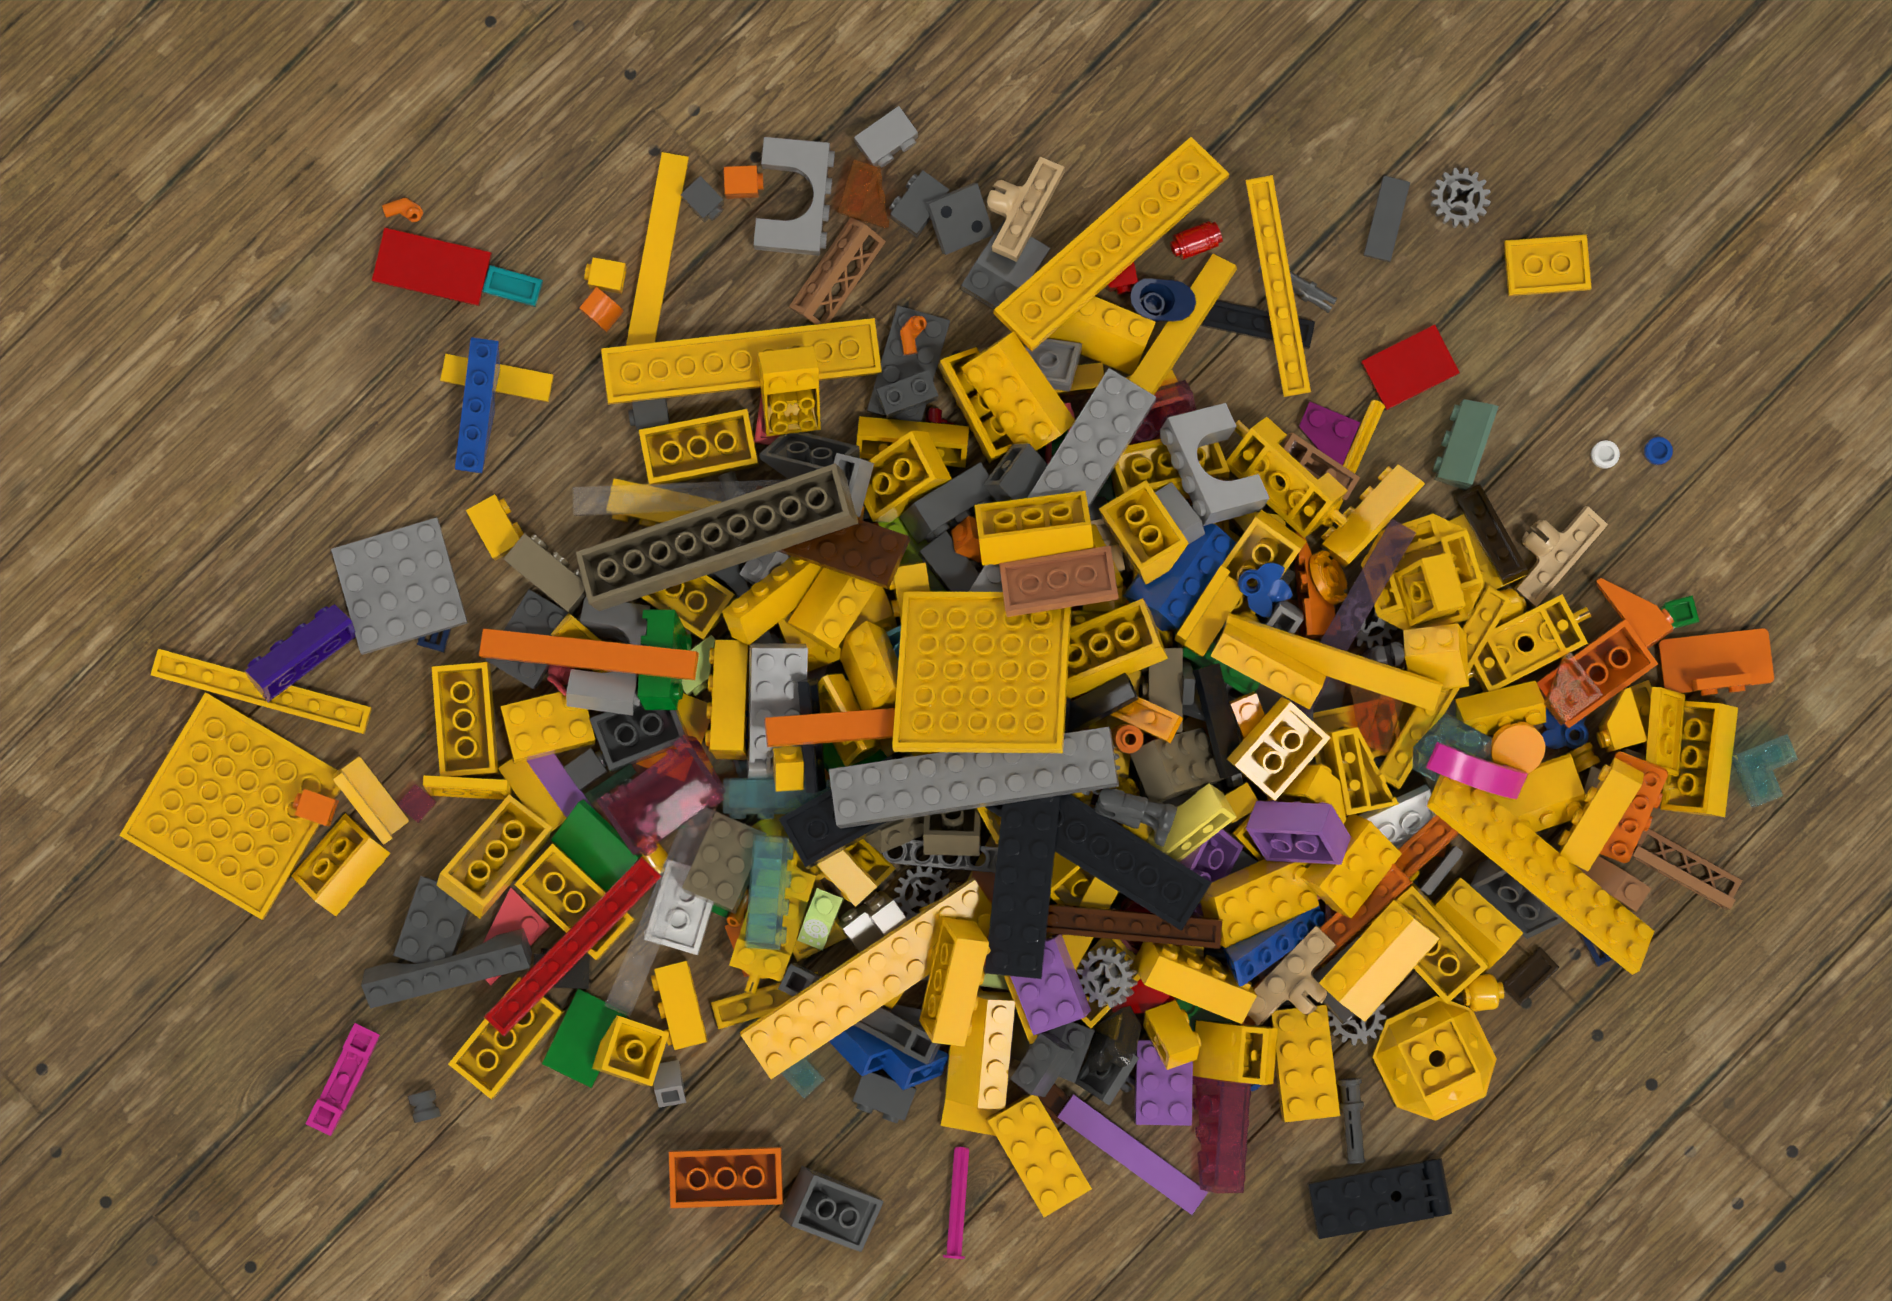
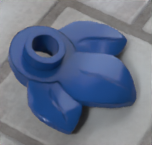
M1266 563L1258 570L1249 569L1244 571L1239 577L1238 586L1240 591L1248 596L1249 607L1260 616L1270 617L1272 602L1290 599L1293 595L1289 585L1280 579L1285 569L1282 565ZM1251 578L1256 579L1258 582L1254 587L1247 584V581Z
M1546 707V723L1543 724L1547 730L1542 734L1545 745L1552 749L1564 746L1576 749L1586 744L1589 737L1588 729L1584 725L1586 716L1570 728H1567ZM1571 730H1576L1579 733L1577 740L1570 738Z

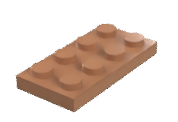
M1111 546L999 563L1007 617L1119 599Z

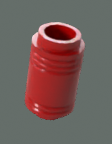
M1207 221L1173 234V241L1170 242V247L1175 257L1179 256L1181 260H1185L1218 247L1219 243L1223 242L1217 223Z

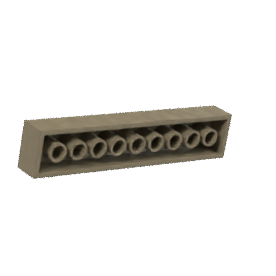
M835 463L576 552L588 604L598 611H602L858 524V519L845 472Z

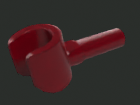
M930 408L926 413L927 423L955 425L942 419L941 409Z

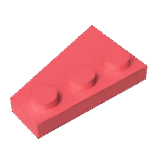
M511 887L483 943L496 935L524 928L531 947L551 926ZM502 975L485 980L490 985H493Z

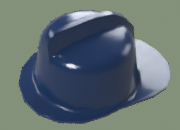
M1143 279L1134 285L1130 294L1131 304L1135 311L1142 317L1155 322L1181 321L1191 315L1196 304L1195 294L1191 288L1182 282L1174 280Z

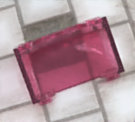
M683 735L673 743L677 749H669L665 757L629 784L618 787L619 790L612 795L606 793L596 800L633 855L643 854L646 857L658 849L657 844L707 806L712 808L724 800L723 794L726 790L696 737Z

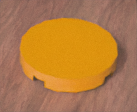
M1321 550L1310 558L1311 575L1322 597L1328 603L1336 605L1347 598V594L1344 593V590L1347 589V580L1339 562L1335 558L1331 560L1328 557L1330 556L1328 551Z
M1518 722L1512 725L1509 723L1495 732L1491 739L1489 747L1490 757L1493 763L1501 766L1504 764L1530 773L1539 766L1544 757L1545 742L1541 733L1533 725L1526 722Z

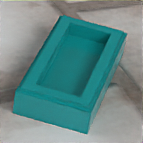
M490 265L482 292L536 307L543 280Z

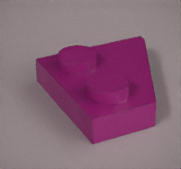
M1309 401L1298 428L1310 439L1315 448L1343 465L1360 422Z

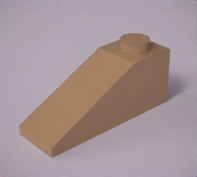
M1287 434L1280 443V446L1315 478L1319 479L1327 472L1331 474L1348 490L1342 500L1347 501L1360 477L1296 434Z
M1600 856L1596 858L1588 872L1576 866L1596 882L1602 890H1605L1631 912H1637L1652 889Z

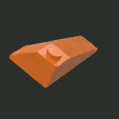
M1295 529L1292 530L1298 536L1303 538ZM1306 542L1294 559L1297 600L1299 609L1303 611L1304 619L1300 624L1301 637L1307 639L1333 638L1337 635L1336 631H1340L1341 628L1340 616L1335 614L1334 605L1328 603L1322 597L1313 581L1310 571L1312 553Z

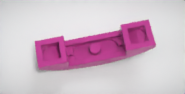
M1439 742L1436 743L1426 766L1427 769L1458 782L1512 799L1518 798L1528 775L1524 771L1504 764L1503 766Z
M354 1023L343 1046V1051L320 1098L317 1099L306 1121V1125L329 1136L332 1135L361 1080L380 1034Z

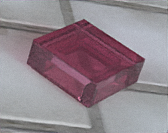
M415 784L397 805L417 823H420L437 802Z

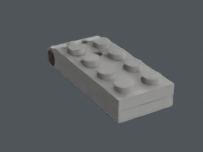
M750 644L747 779H774L773 748H781L783 746L767 747L764 719L766 717L800 715L798 681L807 679L808 648L806 644ZM792 745L793 747L801 746L803 755V745Z

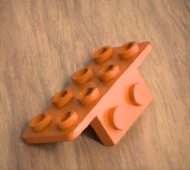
M1764 628L1664 639L1658 644L1663 687L1678 693L1701 691V696L1718 694L1717 689L1728 688L1729 693L1745 691V686L1768 684L1774 680L1769 632Z
M1617 752L1614 758L1643 772L1644 778L1642 786L1599 854L1622 863H1628L1642 832H1647L1653 818L1650 814L1653 808L1657 809L1663 797L1661 790L1668 777V771L1666 768L1627 753Z

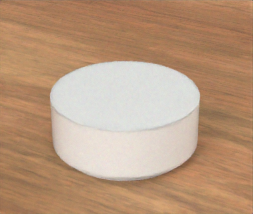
M1608 440L1600 441L1591 451L1592 462L1602 469L1614 466L1620 457L1617 445Z

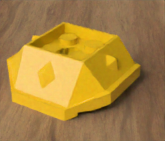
M1434 513L1380 531L1361 563L1377 617L1401 630L1456 624L1468 620L1485 584L1468 530ZM1450 553L1451 560L1456 568L1460 588L1464 593L1466 606L1452 614L1410 627L1394 574L1421 558Z
M1433 996L1385 1020L1384 1028L1381 1030L1372 1059L1397 1108L1436 1121L1486 1097L1497 1058L1471 1008L1452 1001L1446 1004L1441 997ZM1435 1050L1440 1051L1443 1055V1061L1438 1066H1433L1429 1062V1056Z

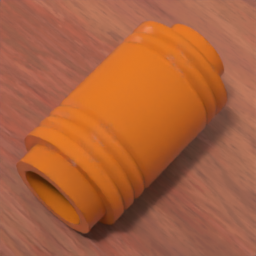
M1120 724L1111 730L1112 741L1115 746L1114 750L1123 753H1134L1141 748L1143 734L1136 726ZM1129 734L1130 739L1127 744L1125 742V737Z

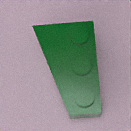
M643 610L642 618L647 621V636H641V645L690 651L692 644L691 636L687 634L675 610ZM639 675L638 698L645 710H677L679 699L683 697L682 679Z

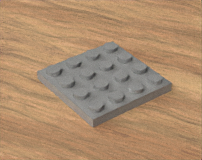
M438 518L331 549L362 655L468 623Z

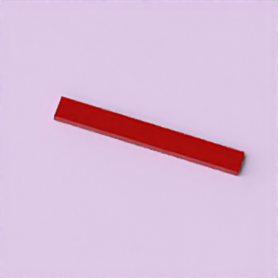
M641 857L484 1018L505 1036L662 876Z

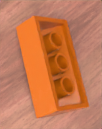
M1624 619L1539 679L1537 685L1544 698L1545 705L1567 728H1570L1658 665V662L1629 622Z

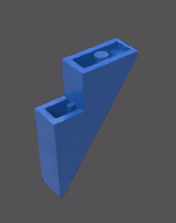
M471 337L455 470L483 473L495 415L494 396L500 373L499 341Z
M1320 907L1313 908L1227 948L1223 947L1227 967L1239 987L1245 985L1293 950L1315 926L1320 928L1325 922V914L1320 911Z
M855 1025L829 1041L861 1076L883 1069L902 1090L941 1076L949 1057L948 1053L938 1050L933 1062L927 1065Z

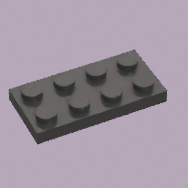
M897 305L881 361L882 372L877 374L867 412L886 417L877 394L878 388L929 370L932 380H934L950 320ZM923 316L927 321V326L915 339L917 353L904 355L900 330L911 317ZM926 404L890 418L922 422Z

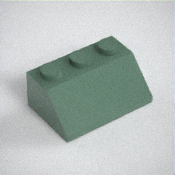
M1463 399L1460 405H1454L1450 420L1454 421L1451 431L1446 430L1442 439L1441 446L1445 447L1442 457L1437 456L1432 470V472L1436 473L1434 480L1462 490H1467L1473 485L1499 406Z

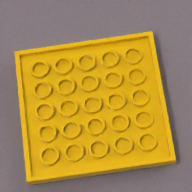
M904 592L892 743L893 751L1063 753L1072 607L1007 617L1003 592Z
M205 692L119 836L259 919L264 920L321 825L295 815L296 809H293L295 798L298 793L302 794L303 789H307L336 799L341 789L334 782L333 774L339 770Z

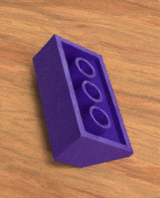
M335 604L330 608L326 606L320 609L315 614L314 620L307 625L302 623L293 630L291 637L285 641L283 639L279 640L270 648L271 652L264 657H256L248 664V669L245 670L247 677L267 702H270L356 637L353 622Z

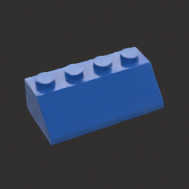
M1212 523L1203 526L1205 535L1193 541L1185 548L1170 571L1147 585L1140 575L1137 574L1124 593L1123 597L1130 603L1142 598L1144 599L1151 611L1156 626L1161 631L1179 628L1235 546L1236 542L1217 525Z

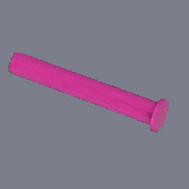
M955 1147L947 1254H943L944 1258L965 1259V1256H962L969 1161V1148Z

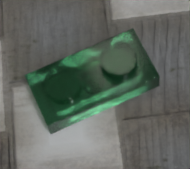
M629 764L584 795L590 804L593 805L597 802L600 806L613 797L611 792L621 787L624 790L636 782L634 777L639 773L632 764Z

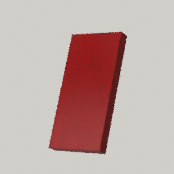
M384 228L372 282L480 306L482 290L492 253Z

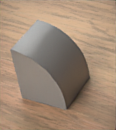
M679 1060L659 1064L654 1079V1091L659 1108L686 1103Z

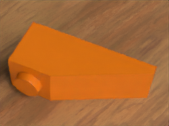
M1602 578L1596 581L1598 589L1622 620L1626 619L1647 649L1673 631L1674 627L1671 624L1674 620L1665 608L1660 610L1657 605Z

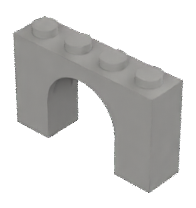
M764 137L762 169L791 171L802 175L811 184L814 196L808 211L797 219L782 221L756 218L755 250L820 256L821 248L826 249L827 232H822L823 221H829L830 205H825L826 194L831 195L832 178L827 177L828 167H834L835 151H830V143Z
M1226 403L1168 417L1160 429L1161 441L1169 450L1172 465L1178 470L1182 479L1183 489L1189 494L1193 503V510L1202 520L1203 526L1261 511L1270 498L1259 474L1233 481H1222L1205 472L1198 461L1197 449L1199 447L1228 440L1237 427Z
M585 597L580 623L595 636L611 638L624 644L641 645V636H647V621L642 618L643 610H650V606L623 603L598 611L588 604L587 597ZM571 669L566 692L567 706L633 716L635 705L640 706L638 698L639 674L621 672L597 673Z

